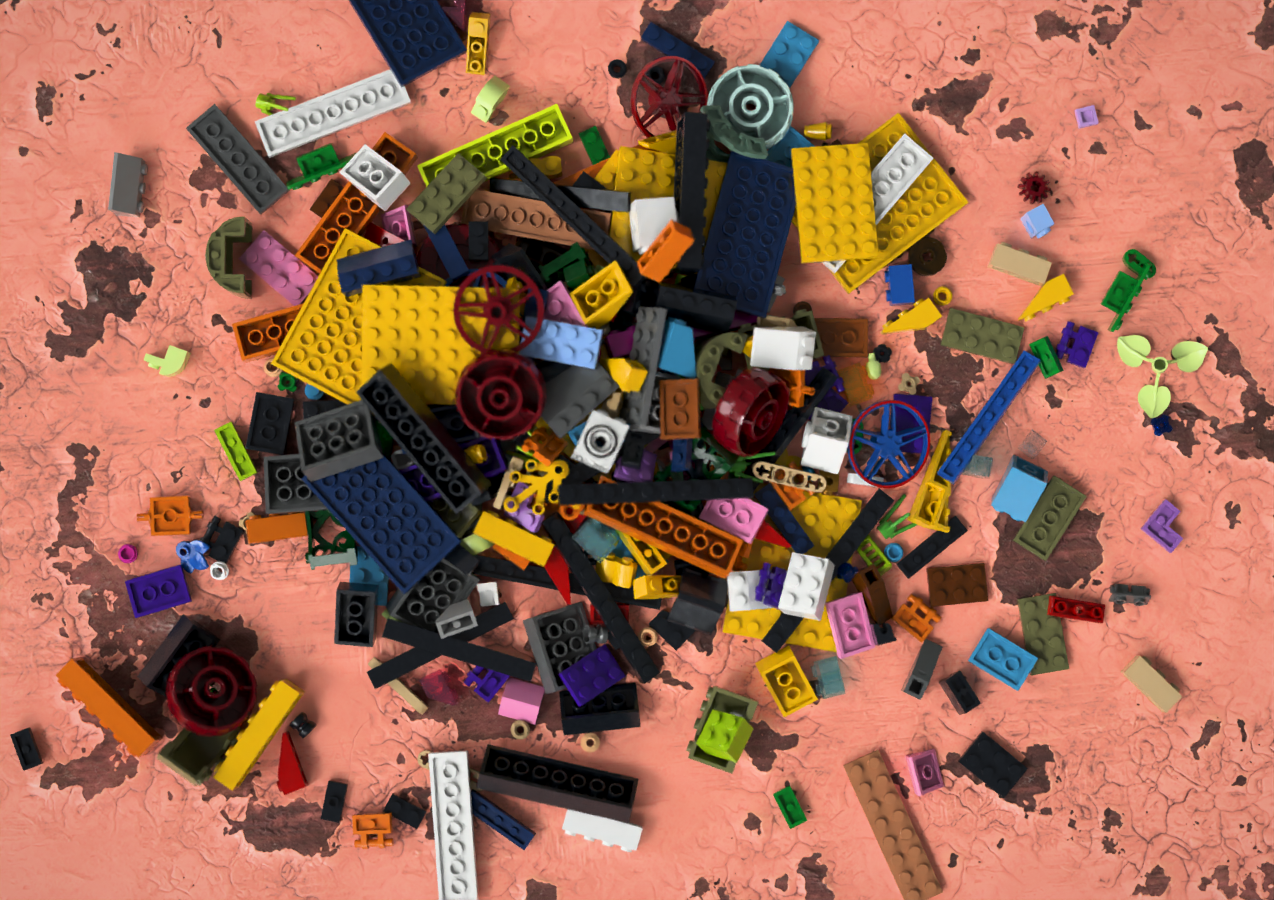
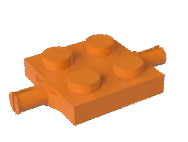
M769 369L770 372L784 380L789 387L790 406L803 407L804 394L814 395L815 388L805 385V370Z
M190 496L151 497L148 513H137V517H144L137 518V522L148 521L151 526V536L191 534L192 519H203V515H196L203 514V510H191Z

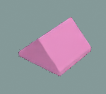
M403 205L381 214L384 229L406 241L412 240L413 246L417 247L412 217L406 210L408 205Z
M509 677L498 714L517 720H524L535 725L545 692L544 687Z
M935 749L905 756L916 795L921 796L944 787Z

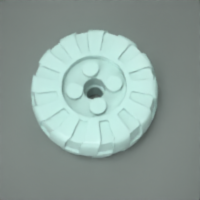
M757 64L736 66L728 70L715 82L707 99V106H721L723 114L732 125L731 128L740 134L742 132L751 137L764 138L766 149L773 147L782 140L793 120L794 103L787 83L772 69H767ZM753 104L756 109L750 111L746 108V105Z

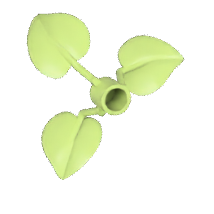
M1140 335L1118 337L1117 350L1120 358L1126 365L1139 367L1142 361L1145 360L1152 363L1151 368L1153 372L1157 373L1155 386L1146 385L1138 393V403L1150 418H1156L1161 415L1170 403L1171 394L1169 389L1165 386L1158 387L1160 374L1166 371L1168 364L1177 362V366L1181 371L1193 372L1203 363L1208 347L1194 341H1183L1172 349L1174 360H1166L1164 357L1150 359L1146 357L1151 350L1146 338Z

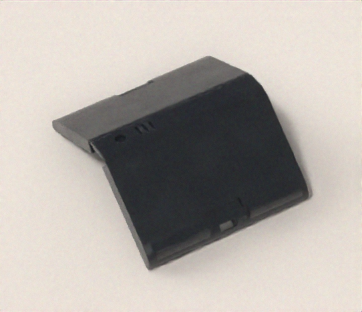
M683 567L679 594L666 621L711 635L725 606L728 588L727 581Z

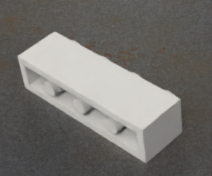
M567 809L562 829L565 830V834L571 836L580 834L584 836L583 839L594 842L597 839L602 841V844L605 846L613 847V845L621 846V850L632 853V850L637 851L643 826Z

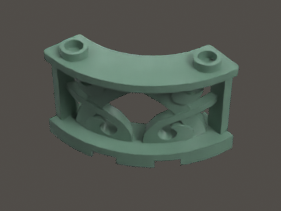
M720 105L701 107L700 112L708 114L707 120H710V130L707 132L709 150L706 151V158L708 160L728 162L730 154L718 148L714 140L724 144L729 148L730 152L732 150L743 156L756 159L767 158L768 152L764 138L751 137L742 132L740 134L731 128L732 125L726 119Z

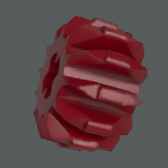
M1030 172L1027 173L1026 178L1022 177L1020 179L1023 184L1018 185V188L1022 189L1018 193L1019 196L1025 195L1023 201L1026 202L1030 199V204L1032 205L1035 200L1040 204L1042 198L1047 199L1048 195L1046 193L1051 191V188L1046 187L1050 181H1043L1045 175L1043 174L1039 178L1038 172H1035L1033 176ZM1033 184L1038 187L1036 192L1035 189L1032 191L1030 188Z

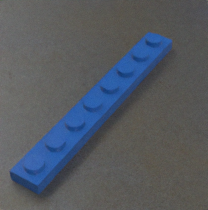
M1025 350L1022 352L937 472L939 476L955 484L1041 363L1040 359Z

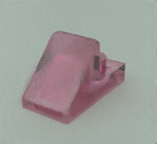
M454 0V6L457 7H442L444 13L461 31H465L466 0Z

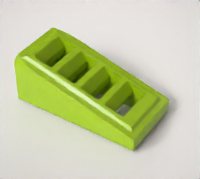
M867 535L856 551L867 566L871 565V561L879 556L880 558L873 564L877 567L884 563L883 566L877 569L882 576L892 568V564L873 539ZM868 543L871 544V546H869L864 551L861 550V548L867 545ZM874 549L875 552L867 557L866 554Z

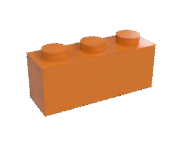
M671 219L637 262L640 273L660 283L669 274L674 264L680 260L687 248L691 247L694 238L690 228Z
M293 512L282 516L280 514H268L269 517L267 518L255 515L249 516V520L245 521L248 544L307 536L305 513Z

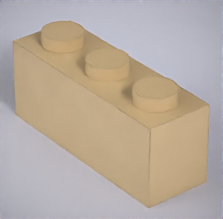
M1001 242V244L997 243L995 245L987 267L1042 286L1045 284L1052 262H1049L1048 258L1037 255L1035 257L1030 255V252L1025 249L1016 250L1012 248V245Z
M1136 655L1120 672L1161 712L1167 713L1182 697L1178 693L1180 689L1172 682L1169 684L1165 680L1166 676L1159 669L1154 670L1150 666L1152 662L1147 657Z

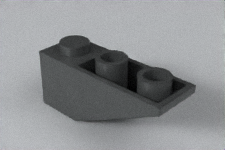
M924 640L902 686V692L919 700L922 699L943 648L942 646L930 640Z

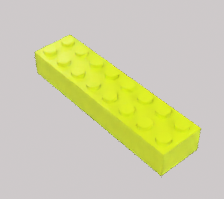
M555 104L421 163L417 167L427 187L459 153L487 177L485 181H488L490 178H495L511 170L500 159L512 145L520 150L528 159L540 158L573 143V138L558 104Z

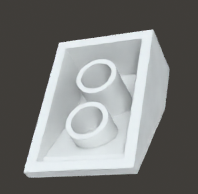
M366 144L340 171L341 175L384 211L411 184L402 171Z
M755 327L750 366L787 370H811L816 332L805 327Z
M760 570L729 573V576H727L729 611L772 608L763 604L765 596H763L762 602L755 601V588L759 584Z

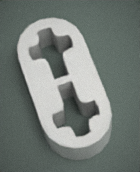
M848 473L847 483L876 487L863 481L857 474ZM872 477L876 481L884 482L882 477Z

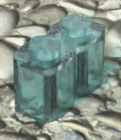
M833 656L813 661L814 666L810 667L813 678L817 677L818 685H815L817 695L822 696V699L846 694L837 657Z

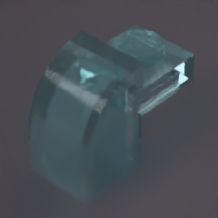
M973 455L972 460L961 475L990 479L993 458Z

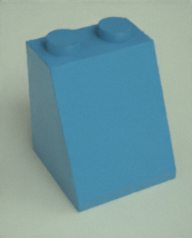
M668 317V320H665L657 367L695 379L696 367L692 328L686 327V322Z
M1013 454L992 497L991 506L1000 513L1005 512L1016 521L1022 520L1026 522L1047 486L1048 471Z

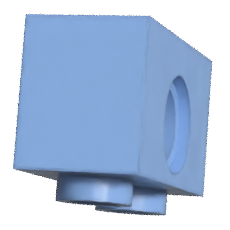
M1044 204L1030 210L1020 218L1030 238L1036 236L1039 239L1051 231L1050 227L1055 224Z

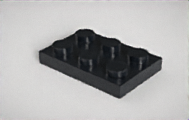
M256 392L246 449L285 455L295 399Z
M981 731L958 760L959 763L1003 799L1028 769L983 731Z

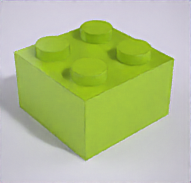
M712 710L696 744L706 754L737 763L754 728L742 717Z

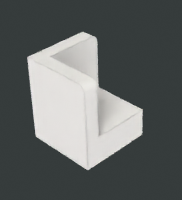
M497 582L477 584L480 605L482 607L500 604Z

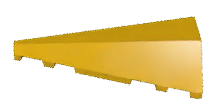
M948 430L942 431L910 510V516L907 518L908 521L921 527L946 533L950 531V526H948L950 509H948L949 496H951V483L939 476L937 472L951 454L950 436H952V432Z

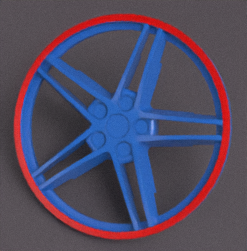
M883 400L870 405L859 414L851 427L847 447L850 463L856 474L870 485L879 488H896L908 483L922 470L929 455L930 433L925 419L917 409L902 401ZM889 406H891L890 429H888V427H889ZM895 406L909 411L916 418L920 426L896 432ZM884 407L881 432L858 429L862 420L869 413ZM922 430V433L916 436H912L908 439L902 440L903 436H907ZM856 432L871 435L870 441L855 436ZM923 436L921 456L915 467L911 470L899 447ZM854 439L874 449L864 471L860 469L855 459ZM897 455H899V457H900V459L902 460L903 464H904V465L906 466V468L908 469V471H909L908 474L906 473V471L904 470V468L901 466V464L898 462V460L895 458ZM879 456H880L881 459H880V460L878 461V463L875 465L876 461L878 460V458H879ZM887 458L903 476L901 479L892 482H880L872 479Z

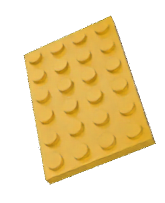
M868 143L792 148L791 157L801 264L878 258Z

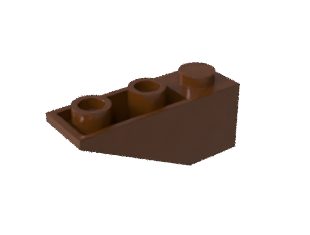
M875 564L865 566L851 574L850 578L857 591L862 592L864 603L875 623L881 625L891 619L893 614L884 581Z

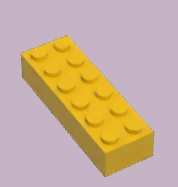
M288 679L279 680L273 684L270 689L271 695L261 701L259 704L261 709L256 714L253 713L247 722L250 724L248 728L241 730L236 738L239 741L230 746L225 753L227 758L222 762L220 761L214 769L216 774L213 778L233 791L239 788L305 693L304 690Z

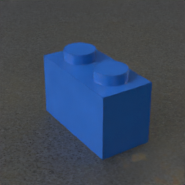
M912 264L888 266L887 271H884L885 283L888 282V290L885 292L886 301H889L890 306L913 305L915 298Z

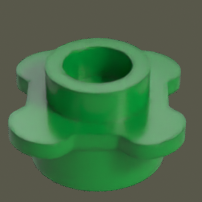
M282 372L279 375L280 384H278V389L281 391H296V380L298 378Z

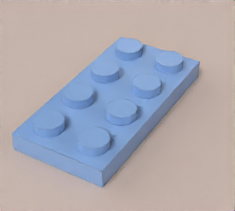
M526 316L525 324L533 331L537 318ZM543 319L541 329L536 338L526 348L519 351V354L596 369L603 330ZM524 328L523 333L529 337L530 333Z

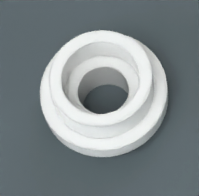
M216 561L210 567V574L216 580H223L229 575V567L222 561Z

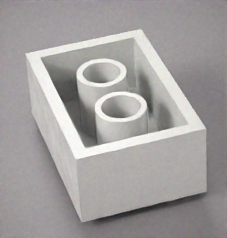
M792 552L778 608L784 614L821 621L835 565L826 558Z

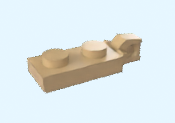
M516 456L512 457L493 504L494 508L499 510L504 508L505 499L511 497V489H514L517 483L511 482L509 476L513 471L523 470L524 459ZM517 473L513 474L512 479L514 481L518 480V478L516 477Z

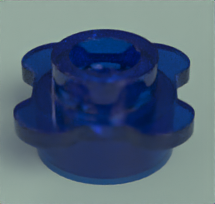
M1167 415L1151 419L1150 424L1156 436L1172 431Z
M843 563L838 568L837 577L849 583L855 574L858 573L859 569L856 566L853 567L850 563Z

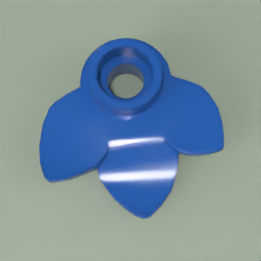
M194 540L192 542L182 541L177 544L176 554L181 558V565L186 572L192 574L194 569L204 570L209 567L203 556L210 548L207 543L201 540Z

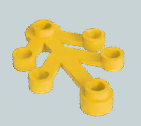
M528 460L525 467L528 471L540 470L549 472L543 477L524 475L513 471L509 476L511 482L531 483L532 485L516 497L506 498L503 504L504 509L511 513L516 512L521 502L538 491L536 504H534L532 510L536 515L543 514L545 511L546 486L551 480H553V489L548 498L551 503H558V500L552 501L551 495H558V485H561V480L567 477L569 473L567 463L562 460L554 461L549 467L543 463H537L535 460ZM530 462L535 463L534 469L528 468ZM557 466L562 467V473H556L555 469ZM515 473L519 475V479L517 481H514L512 479V476ZM509 501H513L515 503L514 508L508 507ZM537 505H540L542 507V511L540 513H537L535 511V507Z

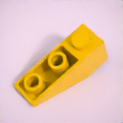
M471 12L469 16L466 73L485 75L491 14Z
M1062 274L1042 285L1018 320L1025 319L1027 322L1035 318V313L1039 311L1045 313L1052 310V305L1058 302L1062 305L1070 301L1069 297L1074 293L1065 275Z
M921 298L913 304L915 308L910 311L905 309L898 314V320L895 322L890 320L882 326L884 329L880 333L884 335L923 330L940 319L942 315L930 298L925 301Z
M599 359V362L609 372L612 379L620 385L623 391L639 392L648 373L640 362L626 359Z
M644 575L634 579L635 599L678 597L681 576Z

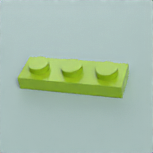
M233 422L215 429L214 431L239 481L257 474L258 471Z

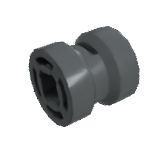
M585 625L583 628L584 642L586 644H593L594 642L605 644L608 640V628L606 625H597L596 627L594 625Z

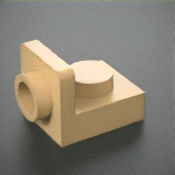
M614 392L612 399L609 398L603 401L601 410L608 413V417L615 419V417L619 418L620 410L623 406L622 393Z

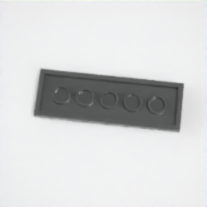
M215 104L186 128L260 215L290 191Z
M639 307L636 315L637 323L633 334L630 360L640 362L648 373L639 392H623L624 399L620 410V419L626 421V424L647 426L667 309Z

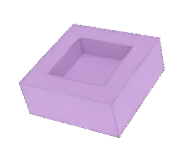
M1094 105L1075 109L1074 112L1079 129L1099 123Z

